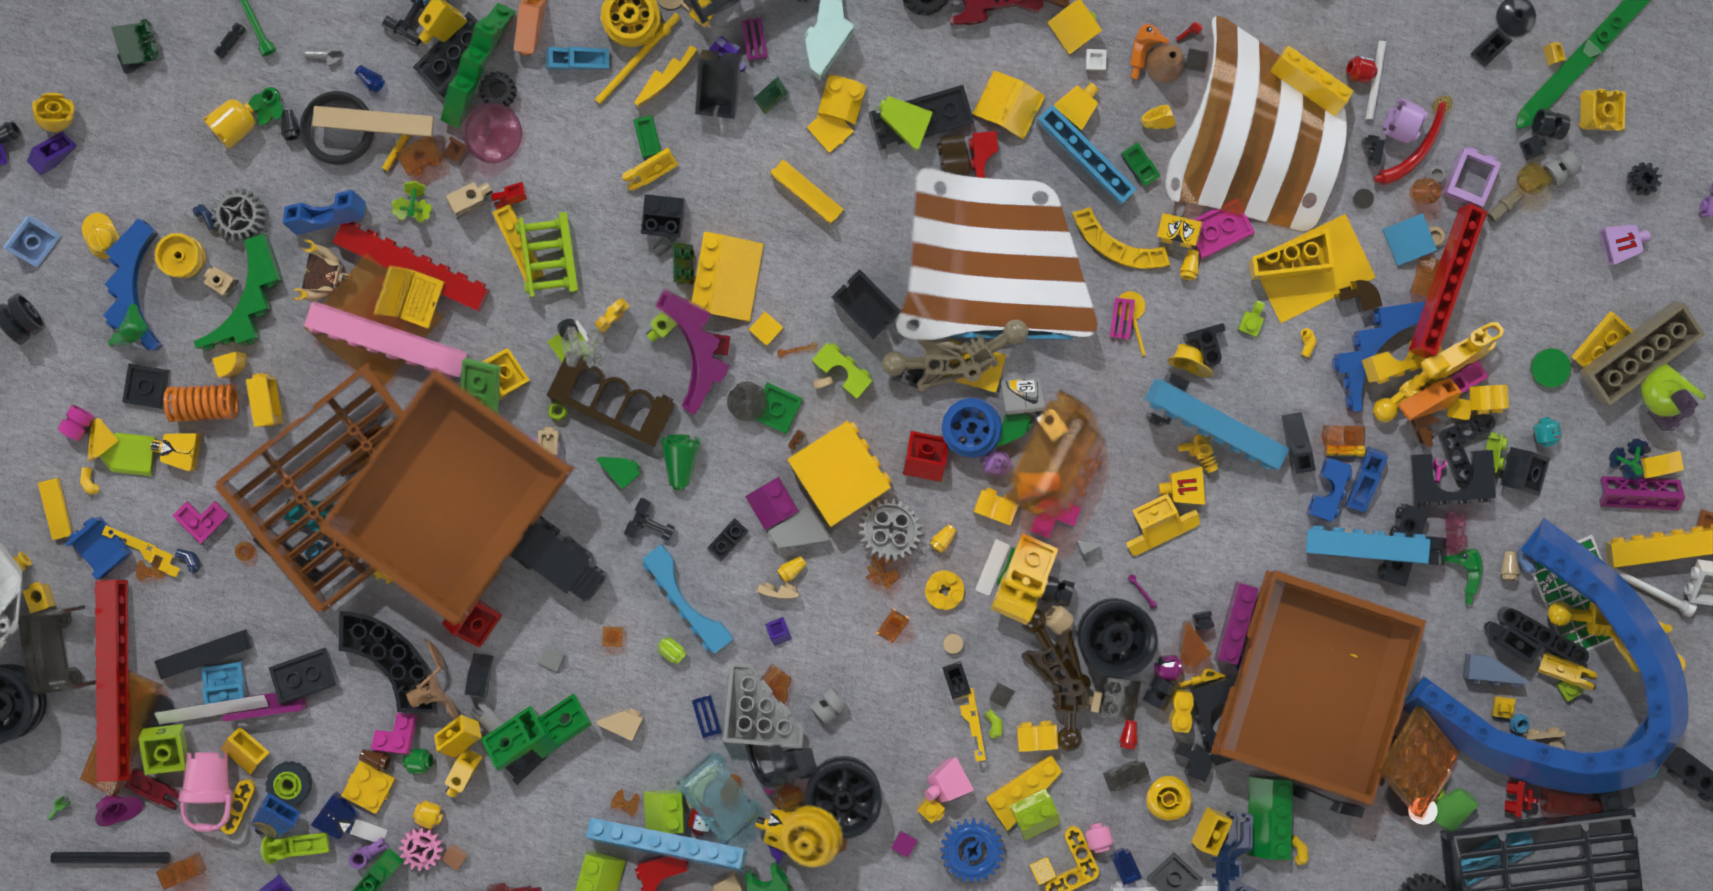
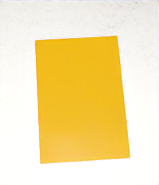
M1346 214L1275 247L1284 246L1287 243L1300 240L1329 228L1334 268L1329 272L1260 280L1280 324L1335 298L1334 294L1340 293L1339 289L1351 286L1352 289L1351 281H1370L1376 278Z

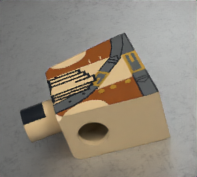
M473 182L446 195V200L455 218L459 219L484 205L483 198L493 192L487 182L479 187ZM474 195L475 198L469 199L468 196Z

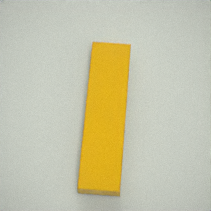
M506 205L492 213L525 282H527L521 237L516 234L515 223H518V218L512 206ZM529 251V263H537L538 260L534 251ZM543 270L531 271L532 282L545 276Z

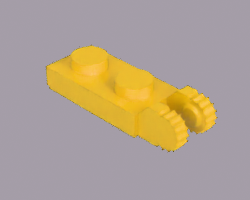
M667 147L634 167L635 169H629L621 177L623 181L629 182L627 187L630 191H633L678 166V163Z
M1549 653L1543 654L1538 669L1539 673L1575 686L1578 685L1580 688L1590 691L1594 689V684L1581 679V675L1591 680H1596L1598 676L1596 672L1584 668L1582 665Z

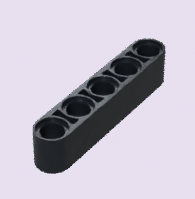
M1502 607L1498 611L1497 618L1499 622L1512 627L1525 637L1560 657L1578 665H1583L1589 660V653L1585 648L1520 611L1510 607ZM1510 611L1512 613V619L1510 621H1506L1505 615L1507 612ZM1528 621L1529 628L1528 630L1524 631L1522 629V625L1524 622ZM1542 631H1545L1546 638L1543 641H1541L1540 633ZM1562 640L1564 646L1561 650H1558L1557 643ZM1579 650L1581 656L1579 659L1575 660L1574 654L1576 651Z
M247 629L156 660L154 663L160 680L251 649L253 646Z

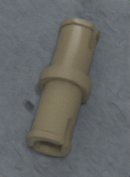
M1515 188L1505 198H1501L1498 204L1487 212L1486 215L1489 220L1495 223L1506 212L1509 213L1513 209L1512 207L1525 197L1524 193L1519 188Z

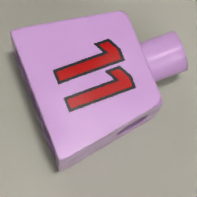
M1637 225L1599 229L1608 266L1618 264L1643 252L1642 243L1651 241L1650 232L1648 230L1639 232Z

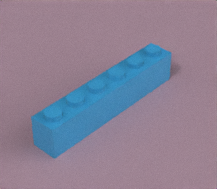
M1053 105L1037 119L1036 122L1119 205L1136 190Z
M1313 525L1312 529H1308L1306 553L1427 564L1429 562L1430 539H1426V535L1414 534V538L1405 537L1406 533L1393 532V536H1386L1384 531H1373V534H1365V530L1353 529V532L1350 533L1344 532L1345 528L1332 527V531L1324 530V526Z

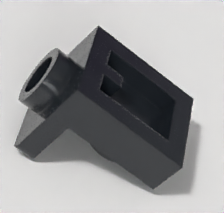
M1368 135V137L1361 140V144L1372 146L1367 153L1370 166L1381 164L1385 144L1384 140H1379L1380 137L1375 135Z
M905 369L901 375L893 376L892 380L917 388V383L923 376L924 370Z

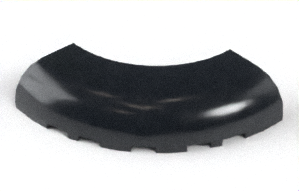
M339 611L338 651L350 652L366 657L388 677L395 695L397 712L437 713V701L428 704L423 703L413 708L407 698V693L417 689L416 686L421 684L430 675L425 661L412 643L396 629L379 619L356 612ZM430 680L423 687L426 686L430 689Z

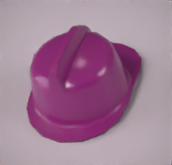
M116 794L107 795L96 804L95 822L99 826H110L129 820L140 814L143 809V803L137 797L122 798Z

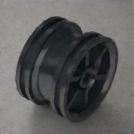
M1108 598L1094 603L1084 612L1078 623L1076 635L1081 654L1095 669L1107 676L1123 678L1138 674L1149 665L1157 651L1158 634L1154 621L1142 608L1125 599ZM1114 614H1120L1121 619L1115 621L1113 618ZM1102 623L1103 630L1098 631L1096 625ZM1132 624L1137 625L1138 629L1136 631L1131 630ZM1119 632V640L1115 639L1112 641L1113 637L1111 635ZM1097 643L1103 645L1102 650H1096L1095 646ZM1132 644L1137 645L1135 651L1130 650ZM1116 653L1120 655V659L1117 661L1112 658Z
M16 664L0 665V681L4 680L6 682L4 688L0 683V720L4 724L3 727H0V744L32 732L42 722L46 713L47 693L44 684L30 669ZM19 691L21 693V699L16 698V692ZM16 711L21 712V718H18Z
M837 756L825 760L817 766V772L811 774L807 783L806 807L821 808L828 813L832 810L836 811L837 816L834 819L840 827L842 839H852L864 834L874 825L880 814L882 799L878 778L870 766L855 757ZM833 776H836L838 778V782L832 783L830 779ZM852 777H856L858 779V782L856 784H852L850 782V779ZM822 793L827 794L828 797L826 800L820 799V795ZM863 794L867 796V801L865 802L860 800V796ZM847 795L848 801L841 803L839 796ZM851 811L856 812L857 816L855 819L849 817Z

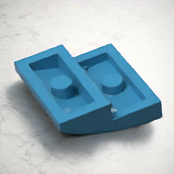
M1423 213L1382 229L1397 266L1437 250Z
M242 661L201 667L204 684L202 688L204 705L245 698Z

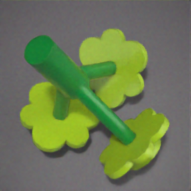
M417 181L405 182L404 192L411 196V202L405 200L404 197L393 200L391 202L393 208L391 213L396 215L399 220H404L406 216L416 217L417 222L422 223L425 219L430 218L432 205L428 204L426 200L415 202V198L425 194L426 186Z

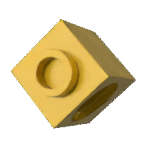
M40 581L28 585L29 589L23 591L30 614L56 606L48 583L41 584ZM37 591L42 595L41 601L36 599Z

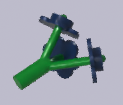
M1637 438L1633 439L1632 442H1628V452L1635 454L1634 459H1625V449L1623 447H1616L1609 456V466L1611 468L1618 467L1623 462L1625 464L1621 466V470L1624 471V478L1639 479L1640 475L1644 474L1639 456L1651 452V448L1648 446L1649 443Z

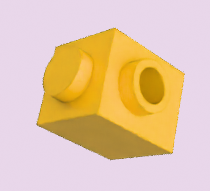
M925 796L916 806L917 811L931 823L935 820L938 822L945 814L944 804L939 803L936 798L929 801Z

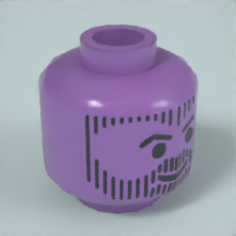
M994 449L981 457L980 463L983 464L985 473L1001 477L1010 470L1011 459H1009V455L1006 452Z

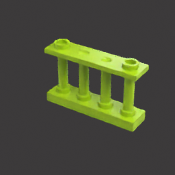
M559 212L558 218L552 221L524 224L523 217H519L518 223H515L516 234L521 237L527 282H524L525 294H529V298H534V291L561 287L568 289L569 293L577 292L578 286L567 212ZM552 228L560 230L561 237L558 240L528 244L526 242L525 232ZM553 248L563 249L564 257H560V260L529 263V251ZM561 267L566 270V277H563L561 280L532 283L531 271Z

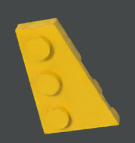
M1610 311L1571 358L1584 368L1634 330L1615 313Z

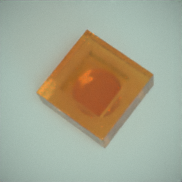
M603 626L602 646L623 647V626Z

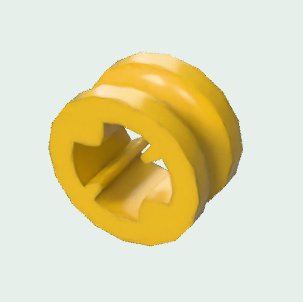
M23 551L18 552V556H13V559L22 571L26 570V566L30 567L32 565L30 558Z

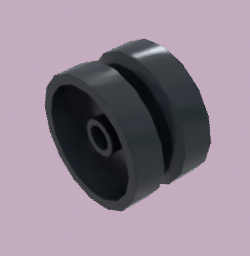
M16 293L7 300L8 305L0 304V328L18 345L28 341L31 337L30 333L36 335L45 329L41 315L23 295Z

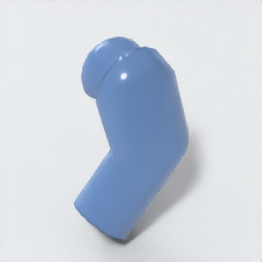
M1519 545L1518 565L1526 573L1536 572L1537 564L1533 563L1528 558V555L1520 550L1522 546Z

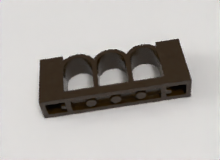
M575 351L572 354L566 353L546 396L652 447H656L676 404L672 403L673 398L664 394L662 397L656 396L654 398L653 394L643 389L631 391V387L624 379L618 377L606 379L605 373L599 367L586 365L587 361L583 360V355ZM593 369L598 372L601 382L589 407L570 396L581 374L586 370ZM618 381L625 387L626 395L614 419L595 408L606 386L611 382ZM642 393L650 399L651 407L639 431L620 420L630 399L634 395Z

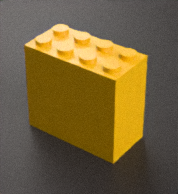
M848 420L787 459L830 527L891 488L889 485L892 482L886 472L881 473L878 468L881 466L875 455L870 456L867 451L870 447L864 438L860 440L857 435L860 431L854 422L849 423Z

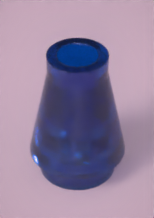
M363 65L358 66L355 70V75L360 78L369 91L376 93L384 86L385 80L382 75Z

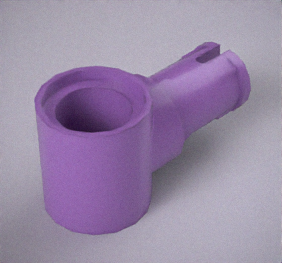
M381 837L369 846L365 845L362 848L356 849L349 857L350 865L355 869L363 868L374 859V856L389 848L387 843L381 846L386 840ZM356 854L363 856V863L356 860Z

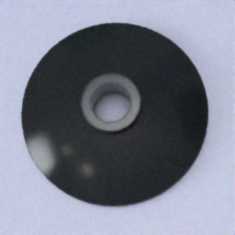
M1504 0L1497 9V24L1500 29L1510 36L1524 35L1535 24V8L1528 0ZM1520 12L1521 18H1517L1515 13Z

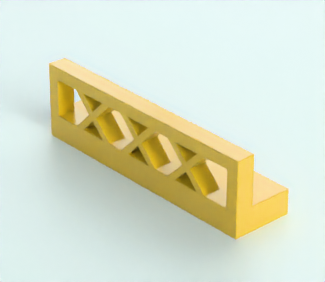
M784 159L776 168L771 170L770 175L830 225L844 211L841 206Z

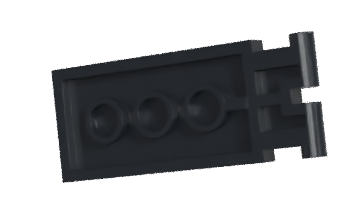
M964 85L904 101L933 112L923 138L974 124ZM876 110L868 112L872 128H881V132L874 134L879 151L887 149L886 145L897 142L898 145L906 143L880 117L881 113H876Z

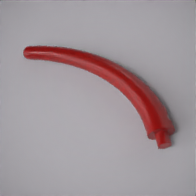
M1445 102L1439 103L1432 126L1420 146L1403 162L1391 168L1380 170L1378 175L1373 176L1374 183L1380 182L1384 186L1396 182L1408 175L1423 161L1440 132L1446 111Z

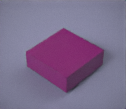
M900 830L891 849L908 858L918 839Z

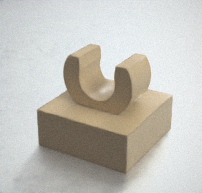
M1095 690L1094 696L1088 695L1086 703L1092 705V712L1099 713L1102 697L1101 691Z

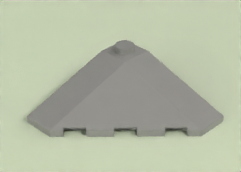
M730 662L722 725V742L766 746L781 744L782 747L802 748L804 728L799 722L796 723L789 715L790 711L781 701L778 702L773 696L771 688L754 673L755 669L752 665Z

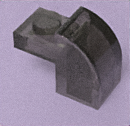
M1138 760L1118 765L1103 773L1109 791H1120L1133 784H1143L1151 781L1145 762H1138Z

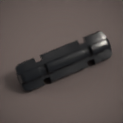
M236 22L232 26V31L229 30L220 42L221 45L217 46L214 50V53L220 58H224L228 53L227 50L233 47L239 39V34L242 35L245 28Z

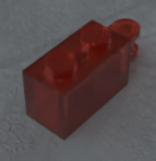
M1541 789L1539 808L1551 813L1584 815L1587 812H1599L1601 804L1582 793Z

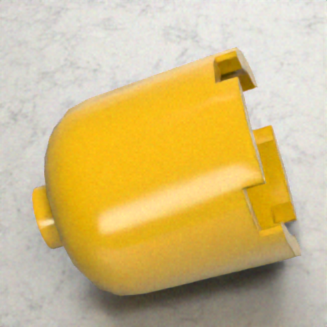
M236 99L227 100L202 118L229 150L249 134L255 126V119L252 116L253 109L247 102L242 104Z

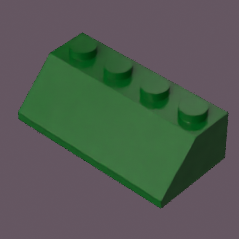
M1249 776L1248 814L1253 816L1252 850L1248 851L1247 855L1271 860H1291L1293 780L1290 778Z

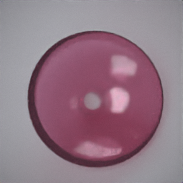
M486 103L475 108L468 115L463 128V139L468 151L475 158L487 163H499L510 158L518 149L522 137V128L517 115L507 106L498 103ZM488 128L491 129V133L489 135L486 134V130Z

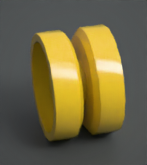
M173 233L163 237L157 244L155 261L159 269L167 275L181 279L192 278L198 275L204 268L206 251L202 243L196 238L181 233Z

